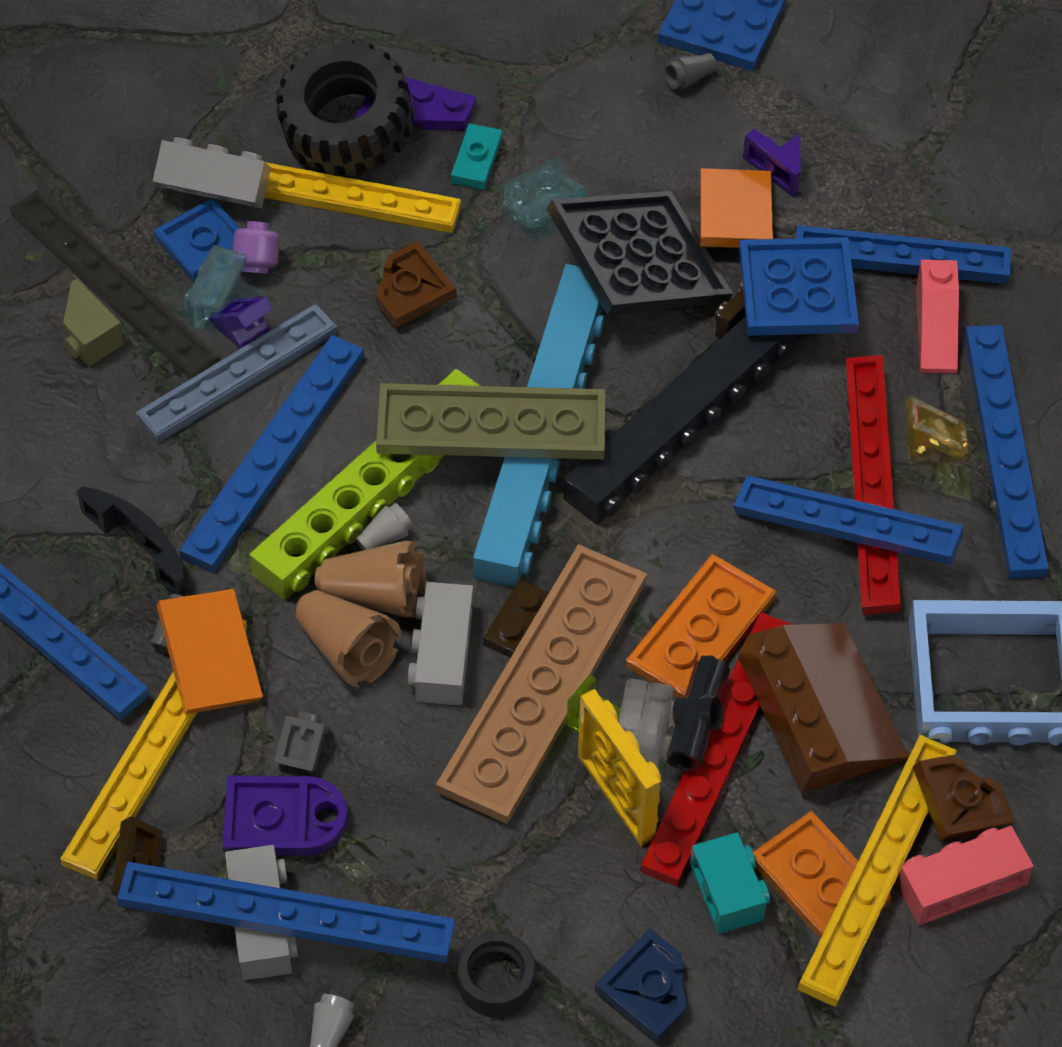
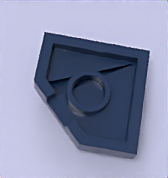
M650 928L595 984V992L654 1041L659 1043L686 1013L682 953Z

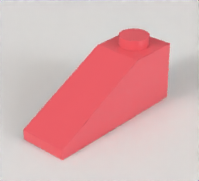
M921 260L916 284L920 373L957 374L959 310L957 261Z

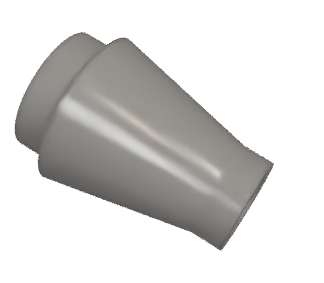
M394 503L390 507L384 506L355 540L362 550L389 545L407 537L408 531L413 528V524L404 510Z
M322 994L320 1002H316L314 1006L309 1047H337L355 1017L352 1013L354 1004L336 995Z

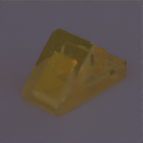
M912 396L906 399V430L910 459H913L929 447L956 459L968 453L965 422Z

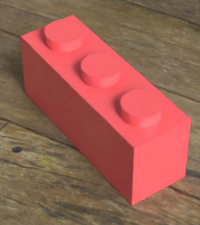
M1012 826L1001 830L991 828L982 832L974 840L963 844L961 842H953L946 845L936 854L927 857L918 855L907 860L901 866L897 886L919 926L1028 885L1034 865Z

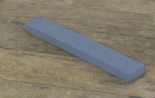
M315 303L138 410L136 418L153 439L160 443L327 341L331 335L335 336L337 334V326Z

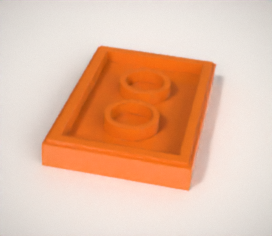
M701 168L700 246L739 248L740 240L773 239L771 171Z
M234 589L160 600L158 602L157 610L185 715L261 701L263 695Z
M811 810L753 851L756 869L821 939L858 860ZM890 894L885 902L884 907L891 902L892 896Z

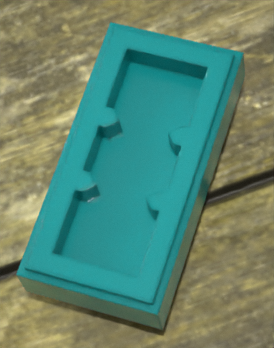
M468 124L451 173V183L485 190L502 141V130Z

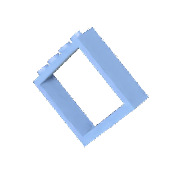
M913 600L909 617L918 738L921 734L941 744L970 742L975 745H984L989 742H1009L1013 745H1025L1030 742H1049L1052 745H1059V743H1062V712H934L928 634L1056 635L1062 682V601Z

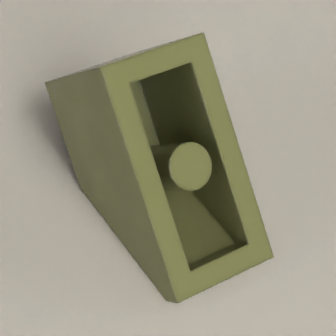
M78 278L73 280L63 320L66 336L63 342L72 357H79L90 367L124 345L121 322Z

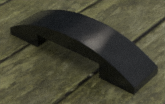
M84 486L77 490L81 512L105 534L118 525L153 557L156 580L172 594L187 596L185 578L179 556L167 535L149 516L131 503L108 492Z

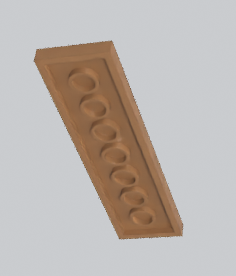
M577 545L437 781V793L505 824L509 823L579 701L580 696L583 694L646 584L647 573L584 546Z

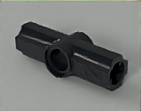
M701 656L700 660L694 664L685 696H678L674 702L673 721L675 729L666 759L670 766L676 767L682 772H696V769L702 766L712 731H719L723 724L724 710L721 699L730 673V669L725 661H721L714 656Z

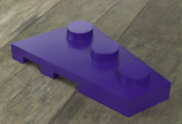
M406 77L414 108L413 124L420 125L422 129L465 130L477 106L476 96ZM366 96L355 119L370 109L374 103L373 99Z

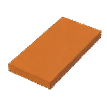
M711 554L626 659V667L676 698L678 696H685L695 662L699 661L701 656H714L726 662L752 629L759 613H764L775 600L776 591L718 556Z

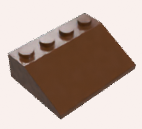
M845 623L781 625L747 636L738 659L801 793L908 760L909 755Z

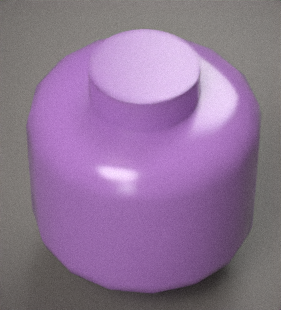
M247 221V228H239L235 231L232 261L240 266L241 272L268 274V269L274 268L277 265L280 236L278 233L268 230L269 223Z

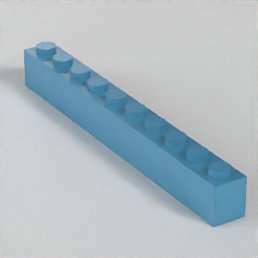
M565 264L527 387L585 389L587 373L583 371L585 365L591 366L593 363L596 344H592L594 337L600 338L604 324V316H601V312L604 308L579 266ZM504 458L473 556V579L515 588L522 574H529L533 559V553L529 552L531 543L538 544L542 530V522L538 521L540 513L548 512L551 500V491H548L550 482H557L561 462L557 458Z

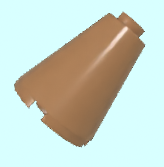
M402 541L328 558L322 562L321 567L316 569L315 585L322 592L368 609L404 618L416 617L417 605L415 603L417 594L425 593L424 556L422 552H415L414 550L419 545L417 541Z
M319 590L305 594L297 603L295 614L297 622L340 678L353 687H358L357 682L363 680L368 683L375 681L388 669L396 657L398 650L393 646L396 636L401 639V630L398 623L391 617Z

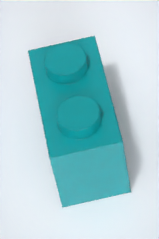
M739 833L692 845L690 866L717 934L764 921L766 904L770 903L769 891L764 880H757L753 870L756 868L754 854L749 845H743Z

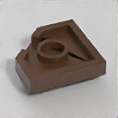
M416 241L387 256L383 278L376 293V304L393 326L397 328L457 297V290L454 284L422 245Z
M955 755L921 760L913 766L940 841L980 834L991 828L1000 830L1011 826L1015 820L1001 785L989 777L982 779L965 768L967 763Z

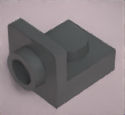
M303 711L298 712L297 718L286 715L274 762L315 772L324 735H328L330 727L320 724L322 716Z

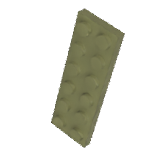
M380 383L376 451L378 454L604 459L605 389Z

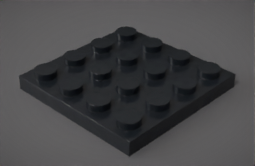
M672 191L552 199L547 208L607 315L722 304L725 301L729 302L733 295L732 290L707 249L700 246L698 234Z

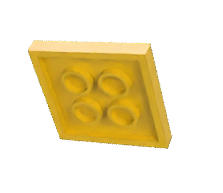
M593 689L580 696L578 757L636 841L643 847L652 842L656 834L658 803H660L659 791L662 778L655 764L651 761L646 762L640 754L639 744L632 732L629 730L624 731L618 723V716L613 705L608 700L603 701L596 690Z

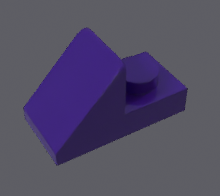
M755 128L747 133L744 140L743 159L757 170L771 171L772 182L790 196L794 197L797 195L801 172L800 135H796L779 147L773 139L764 136Z
M266 296L236 298L210 316L209 319L219 331L241 349L271 331L263 315L272 310L273 307Z

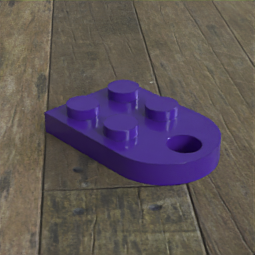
M227 776L223 834L224 855L227 851L274 845L275 855H316L333 847L344 834L347 825V808L344 797L333 784L324 779L311 776ZM324 809H331L338 814L337 818L329 823L318 821L316 815Z

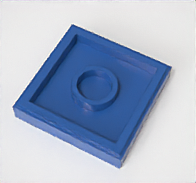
M212 197L153 230L155 240L191 281L195 283L232 262L234 233L240 227Z

